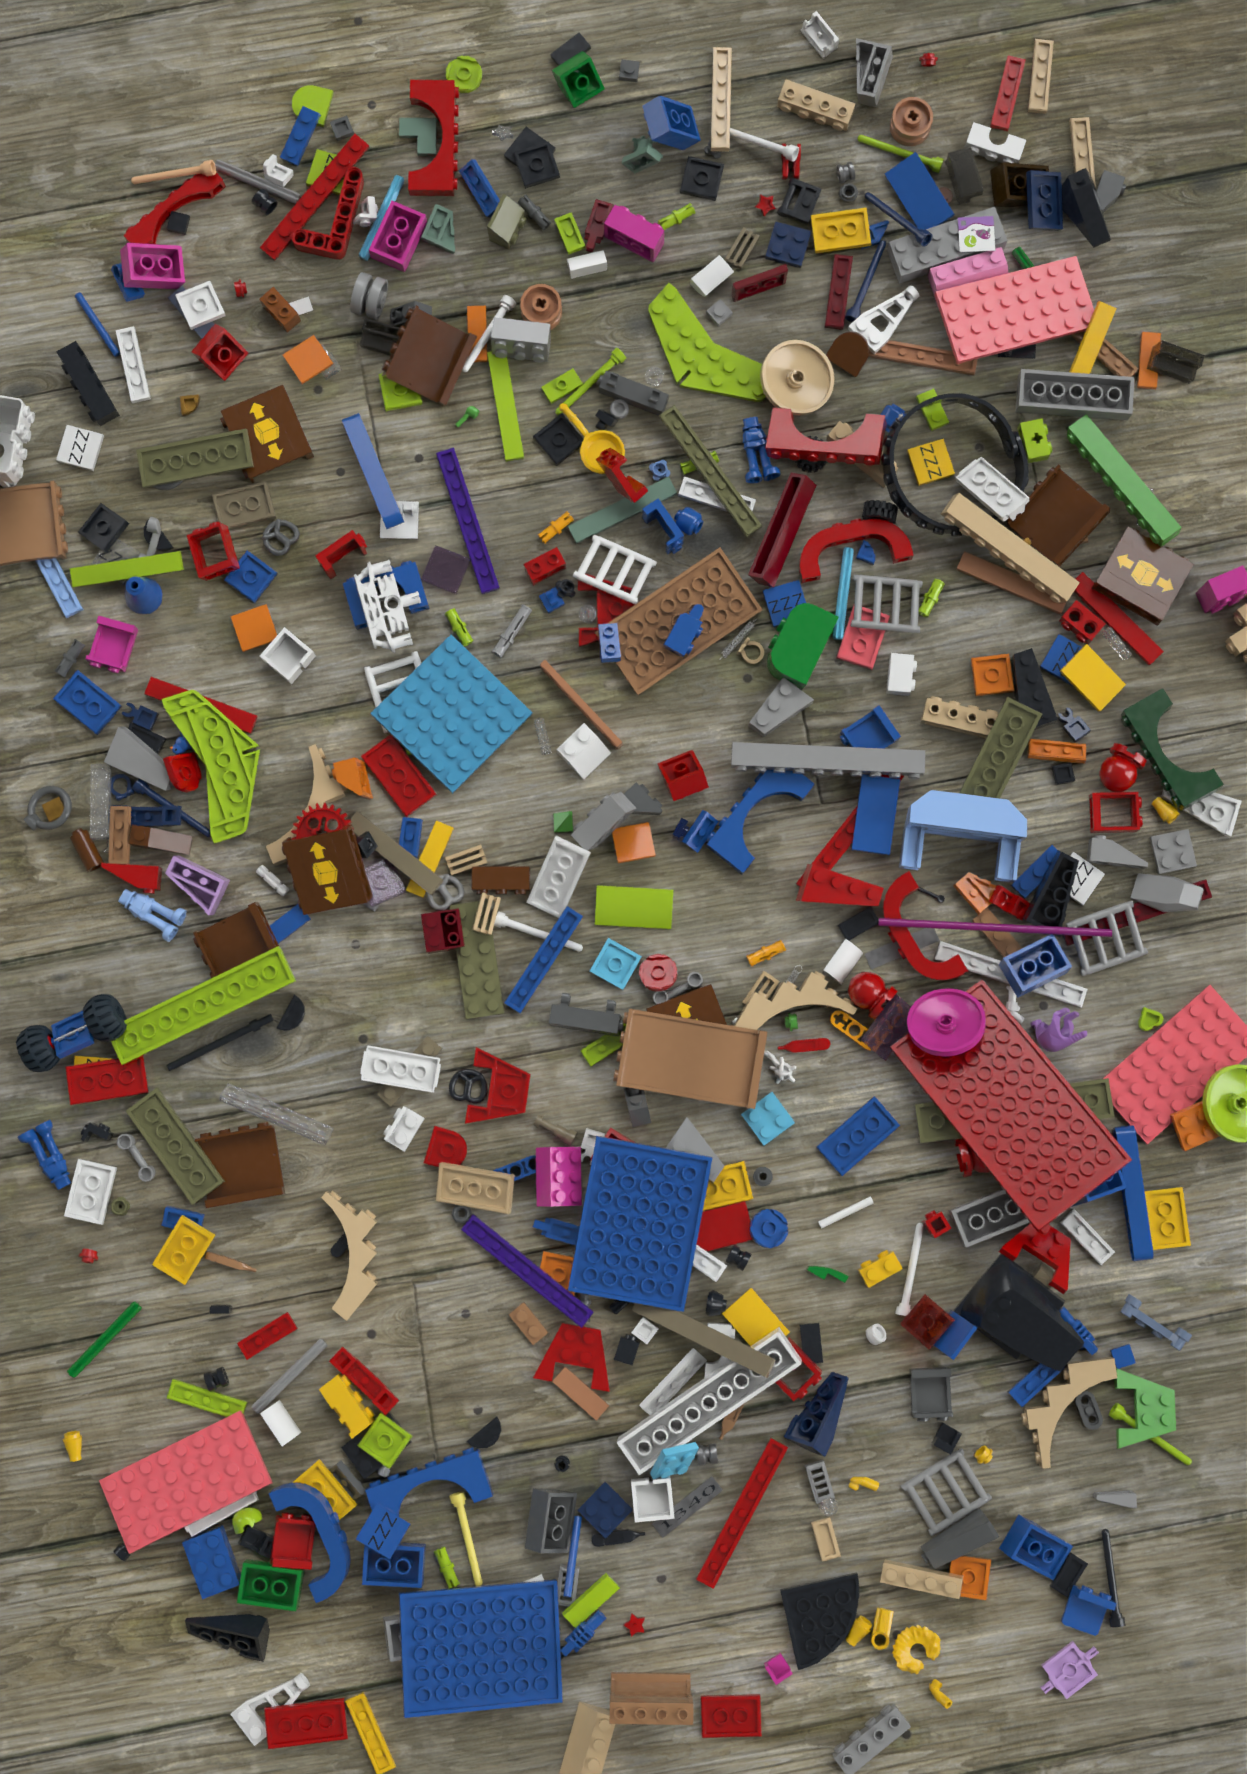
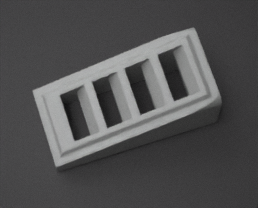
M824 1460L804 1465L816 1504L834 1499L835 1496ZM822 1468V1472L811 1474V1471ZM824 1475L825 1479L816 1482L813 1481L814 1478ZM820 1484H827V1486L823 1488L816 1489L815 1487ZM829 1491V1494L818 1497L817 1493Z
M1132 1490L1093 1493V1497L1098 1501L1137 1509L1136 1493Z
M560 1564L557 1585L558 1605L569 1607L576 1600L580 1567L575 1566L573 1593L571 1595L572 1601L560 1600V1596L564 1595V1592H561V1588H565L562 1580H566V1576H563V1573H567L568 1566Z

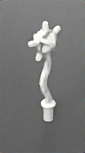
M737 1017L731 1022L733 1025L736 1022ZM764 1051V1055L775 1065L770 1066L769 1069L774 1071L777 1077L776 1083L779 1084L781 1080L787 1079L795 1082L791 1075L792 1070H795L796 1066H790L788 1063H785L783 1057H780L779 1062L772 1053Z

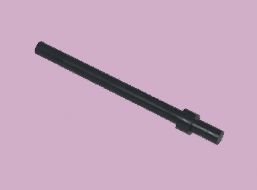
M269 1014L259 1020L254 1019L248 1025L166 1066L169 1071H172L249 1032L260 1030L262 1026L274 1021V1018Z

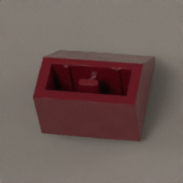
M459 908L421 914L426 952L428 954L465 947Z

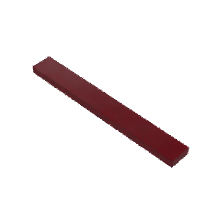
M1206 879L1193 883L1204 889L1201 901L1212 898ZM1139 902L1134 903V907H1132L1136 923L1168 913ZM1125 911L1114 914L1118 929L1129 926ZM1106 917L1096 920L1098 929H1110ZM1088 923L1078 926V928H1090ZM1063 935L1066 946L1074 944L1072 935ZM1080 936L1082 941L1093 938L1092 936Z

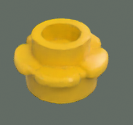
M985 1445L981 1446L974 1454L977 1463L987 1464L993 1457L991 1455L993 1451Z

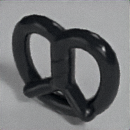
M462 1069L451 1078L449 1094L456 1101L467 1100L470 1103L477 1104L486 1097L487 1082L480 1072L473 1069ZM466 1075H473L475 1077L469 1078ZM459 1078L465 1081L463 1095L455 1093V1084ZM480 1081L481 1093L479 1097L473 1098L471 1097L472 1085L474 1082Z

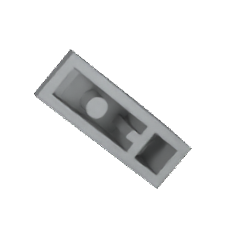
M1095 835L1094 838L1089 840L1087 862L1139 869L1148 867L1146 861L1113 840L1106 839V836Z

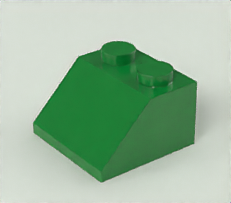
M583 51L551 70L559 88L573 108L605 90L591 57Z

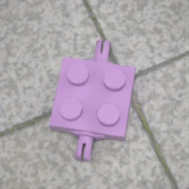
M1071 1641L1041 1664L1049 1677V1681L1041 1687L1043 1692L1046 1694L1055 1687L1068 1699L1094 1679L1098 1674L1093 1669L1090 1659L1099 1654L1097 1649L1093 1646L1084 1653Z

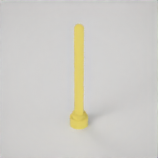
M465 1491L456 1492L449 1495L450 1501L457 1509L474 1583L476 1586H481L483 1582L464 1508L466 1500Z

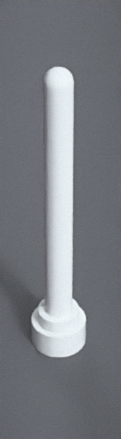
M730 128V136L779 152L787 160L794 162L798 156L799 147L786 145L785 147Z
M504 295L500 300V309L495 317L503 318L506 312L512 311L516 305L515 300L510 296ZM494 318L468 356L462 369L463 372H468L491 337Z
M498 911L494 923L496 927L507 926L544 940L549 934L508 919V916H505L506 914ZM570 940L564 946L578 952L583 949L581 944Z
M922 1223L916 1225L902 1302L896 1307L895 1314L911 1317L912 1309H910L911 1305H909L924 1229Z

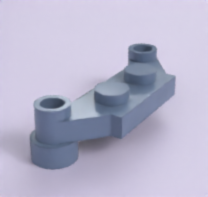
M1128 1294L1125 1299L1126 1303L1120 1312L1129 1318L1131 1316L1134 1317L1136 1324L1144 1329L1148 1326L1153 1330L1151 1333L1159 1339L1163 1337L1171 1341L1170 1345L1181 1351L1192 1335L1178 1327L1175 1333L1171 1332L1138 1310L1142 1302Z

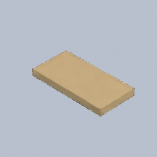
M441 1162L439 1163L436 1201L510 1214L515 1175Z

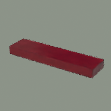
M834 255L824 328L843 330L853 256Z

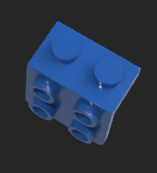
M1073 1585L1061 1622L1066 1626L1096 1636L1099 1633L1106 1610L1114 1611L1117 1603L1111 1600L1112 1596L1104 1592L1097 1594L1093 1592L1094 1589L1082 1585V1587Z

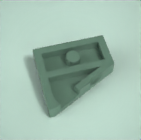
M435 204L421 240L454 254L453 211Z

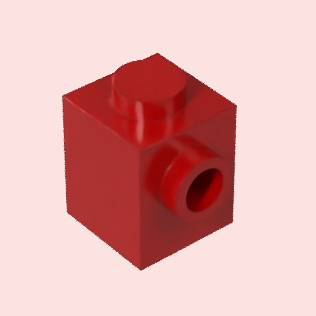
M933 1210L925 1215L926 1219L922 1221L932 1238H937L951 1229L941 1211L935 1212Z

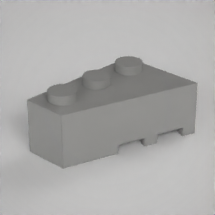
M856 38L858 103L877 107L893 58L892 46Z
M782 678L750 720L748 727L762 737H765L790 718L812 705L814 699L787 679Z
M686 1117L666 1148L711 1156L712 1164L709 1181L714 1183L724 1165Z

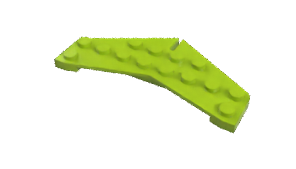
M668 283L650 303L648 312L676 384L689 372L690 374L680 384L681 388L753 402L765 400L766 396L760 381L762 364L715 344L677 289Z
M189 690L161 699L164 710L206 766L210 836L213 844L242 835L248 826L260 749L244 755L242 752L259 745L196 690Z

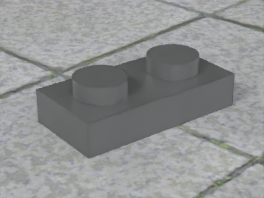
M341 1460L329 1470L353 1500H356L365 1492L361 1482L354 1477L348 1466Z

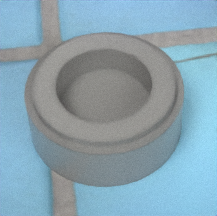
M620 399L613 401L610 406L611 415L618 420L624 419L629 413L628 404Z

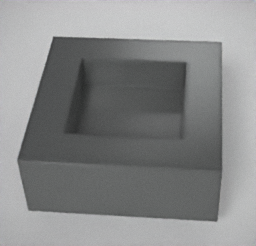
M621 59L619 80L637 82L640 62Z
M347 115L330 122L337 141L354 135Z

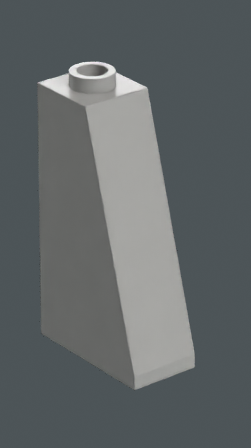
M124 726L118 727L104 762L165 791L174 788L169 779L163 758Z

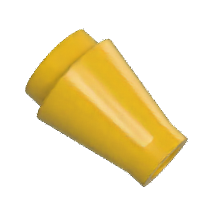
M1160 796L1151 803L1163 822L1171 824L1180 815L1176 807L1163 800Z
M80 1431L65 1433L62 1440L70 1462L81 1460L82 1435H80Z
M860 1615L858 1618H855L845 1640L855 1647L858 1642L871 1632L873 1624L867 1618Z

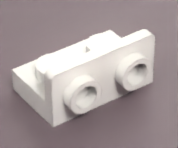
M403 1106L402 1109H397L393 1116L395 1119L392 1126H387L383 1135H385V1141L405 1152L425 1118Z

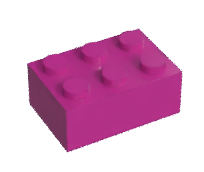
M391 200L369 248L370 257L405 272L427 225L426 215Z
M614 205L604 223L605 238L654 263L664 245L665 230L657 223L652 224L646 221V218L642 215H634L624 206Z
M126 243L120 250L124 287L179 289L185 283L181 246Z
M1243 565L1208 580L1195 593L1204 613L1210 611L1212 614L1216 613L1227 604L1229 606L1240 602L1239 600L1247 595V572Z
M536 1147L537 1207L582 1206L581 1147Z

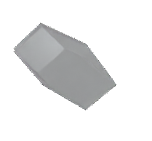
M1138 873L1131 899L1162 912L1198 910L1204 889L1173 876Z

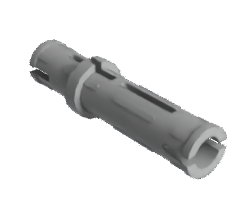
M524 604L521 605V608L504 634L501 633L499 636L500 640L492 650L493 654L502 658L509 645L514 643L513 639L532 612L529 607Z

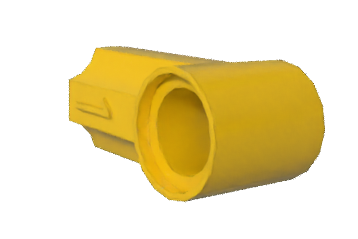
M879 1607L876 1608L870 1641L876 1649L883 1650L889 1644L894 1611ZM878 1634H882L885 1637V1641L880 1645L874 1642Z

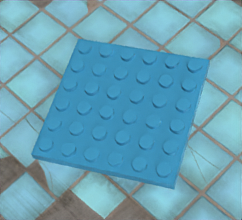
M452 635L437 647L371 712V716L452 794L533 714Z

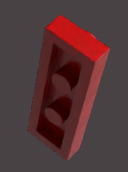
M286 1312L237 1344L246 1360L292 1333L298 1327L289 1312Z

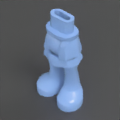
M128 889L123 891L118 900L119 903L125 905L124 908L128 909L135 918L138 917L141 921L144 920L163 932L162 938L167 942H170L175 937L179 929L151 914L152 911L164 916L178 926L183 924L187 913L182 908H178L175 911L156 902L154 898H149V895L140 894L136 891L131 892Z

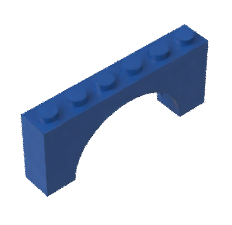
M766 770L764 774L760 772L754 780L756 784L753 788L748 787L742 794L744 799L740 803L736 802L730 809L732 814L728 818L724 817L718 824L720 826L719 830L716 833L712 831L708 836L706 847L742 875L755 859L746 848L743 839V824L747 814L758 802L773 795H790L802 801L814 786V783L803 774H794L793 771L785 770V773H774V770Z
M473 1447L463 1450V1454L456 1457L455 1454L445 1456L442 1462L437 1463L436 1460L425 1464V1468L419 1470L417 1467L408 1469L405 1475L399 1476V1473L387 1477L388 1480L381 1483L380 1480L369 1483L370 1487H367L365 1490L371 1510L378 1504L398 1517L401 1503L407 1493L426 1481L440 1479L452 1481L463 1487L470 1494L474 1503L493 1497L494 1493L479 1449L474 1450Z

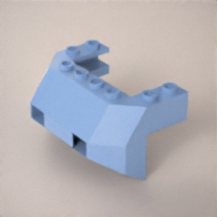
M930 790L910 805L903 830L899 868L917 871L920 869L924 834L927 833L998 843L994 880L1010 883L1017 880L1020 845L1027 837V819L1009 800Z

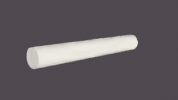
M870 1196L818 1221L822 1229L874 1202Z

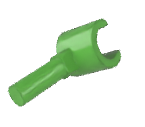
M469 406L464 416L455 425L460 427L469 416L475 419L479 414V410L474 406Z

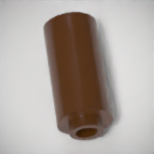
M80 828L73 831L70 840L86 871L92 872L100 868L101 863H104L88 830Z

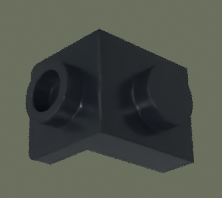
M89 1122L81 1131V1140L88 1142L92 1133L105 1140H111L114 1133L109 1131L110 1127L103 1123L97 1125Z

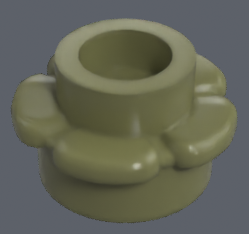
M118 1197L111 1202V1211L115 1215L124 1216L127 1214V1210L130 1209V1203L124 1197Z

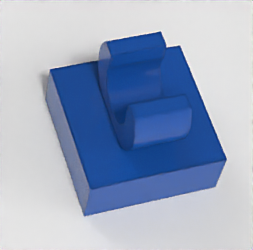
M556 587L539 596L548 614L565 605L563 599L557 595L558 590Z

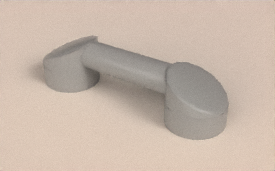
M150 517L148 520L147 531L153 534L147 555L141 553L139 557L155 555L161 535V526L157 518Z
M692 972L687 977L688 982L669 992L656 991L653 995L655 1004L670 1000L689 989H699L703 984L702 975L698 972Z
M130 1134L120 1135L117 1139L118 1147L130 1151L140 1166L139 1178L144 1182L151 1181L156 1173L155 1168L146 1163L135 1146V1138Z

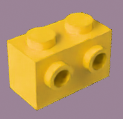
M888 1250L879 1253L877 1255L878 1258L872 1262L869 1259L860 1264L861 1268L857 1270L868 1288L903 1269L893 1251L888 1252Z

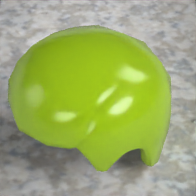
M246 1507L235 1513L232 1519L235 1534L243 1533L246 1525L253 1527L254 1523L263 1519L261 1512L256 1508Z

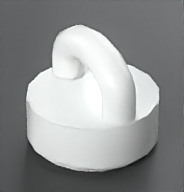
M874 1324L866 1329V1337L871 1344L878 1345L886 1340V1331L880 1324Z

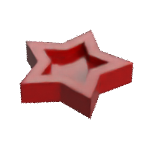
M760 194L759 202L755 207L761 209L763 216H766L769 210L776 209L772 203L773 195L764 197Z
M631 1613L630 1620L623 1624L630 1629L631 1637L637 1632L645 1633L642 1626L645 1617L637 1618Z

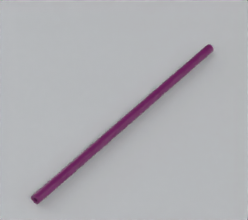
M879 918L878 926L1112 937V929Z

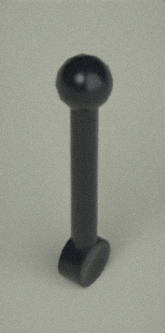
M919 887L918 891L937 899L939 903L944 902L945 897L943 895L938 896Z

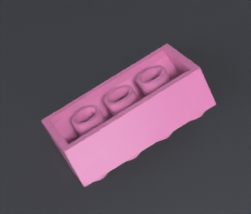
M1002 247L996 248V251H986L930 268L928 279L933 294L936 291L1007 274L1008 265Z

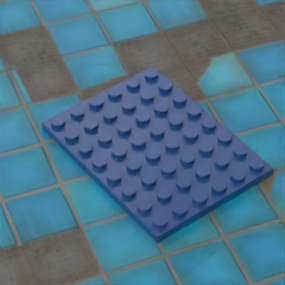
M596 1136L568 1291L684 1312L712 1157Z
M556 1579L399 1593L404 1718L563 1702L558 1587Z

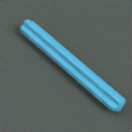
M399 175L394 176L377 213V219L373 222L360 250L359 257L367 261L369 259V248L391 200L396 201L402 188L404 178Z
M845 547L842 555L835 613L839 618L833 629V639L842 640L844 634L854 549L850 547Z

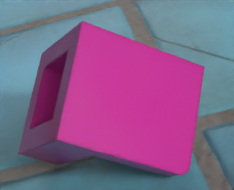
M781 1652L764 1663L767 1672L776 1685L793 1674Z

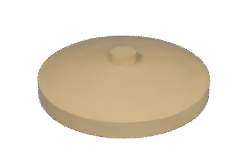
M789 340L778 344L767 354L761 366L760 381L765 396L773 406L791 409L793 415L800 416L817 411L827 402L834 387V372L828 357L817 346L802 340Z

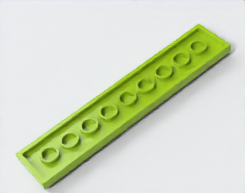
M278 946L125 1020L124 1022L127 1024L125 1032L116 1040L111 1041L121 1065H124L296 982V979L281 947Z

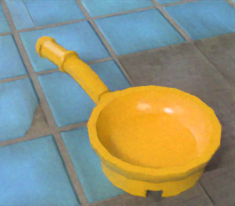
M561 403L559 405L560 411L567 416L569 421L575 425L584 437L580 448V455L586 468L598 474H605L595 459L600 456L602 451L608 448H612L625 456L624 444L620 437L607 430L589 433L577 418V415L568 408L567 404Z

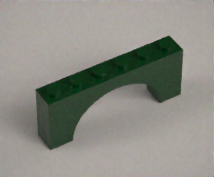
M1162 688L1124 709L1121 714V721L1132 732L1131 737L1133 741L1142 748L1141 753L1143 757L1152 764L1151 769L1156 776L1159 775L1162 780L1161 785L1166 792L1169 791L1172 796L1171 801L1176 808L1179 807L1180 811H1183L1217 792L1224 784L1214 768L1205 772L1186 771L1173 764L1163 753L1158 741L1157 728L1160 718L1171 709L1173 703Z

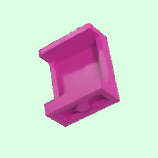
M98 615L96 622L98 629L89 656L86 655L85 659L90 662V666L95 668L104 666L113 673L125 672L138 629L134 625Z

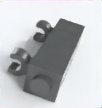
M607 370L604 376L600 375L597 382L599 393L616 400H624L629 405L657 416L664 412L669 400V394Z
M562 993L561 1004H552L549 1024L553 1027L618 1037L619 1033L624 1029L621 1015L614 1014L616 1009V1002L614 1000H607L606 1012L569 1007L571 996L568 993Z

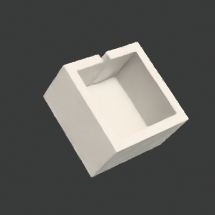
M284 627L262 652L260 657L292 684L303 672L301 667L306 668L316 655L308 646Z
M670 1476L663 1479H653V1481H649V1477L631 1479L635 1522L675 1519Z

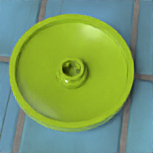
M1240 1064L1226 1066L1216 1071L1205 1086L1202 1101L1205 1118L1212 1130L1221 1138L1235 1143L1247 1142V1065Z

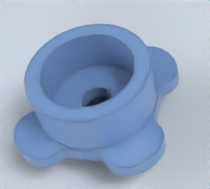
M665 460L649 465V470L653 473V480L659 481L660 478L670 476Z

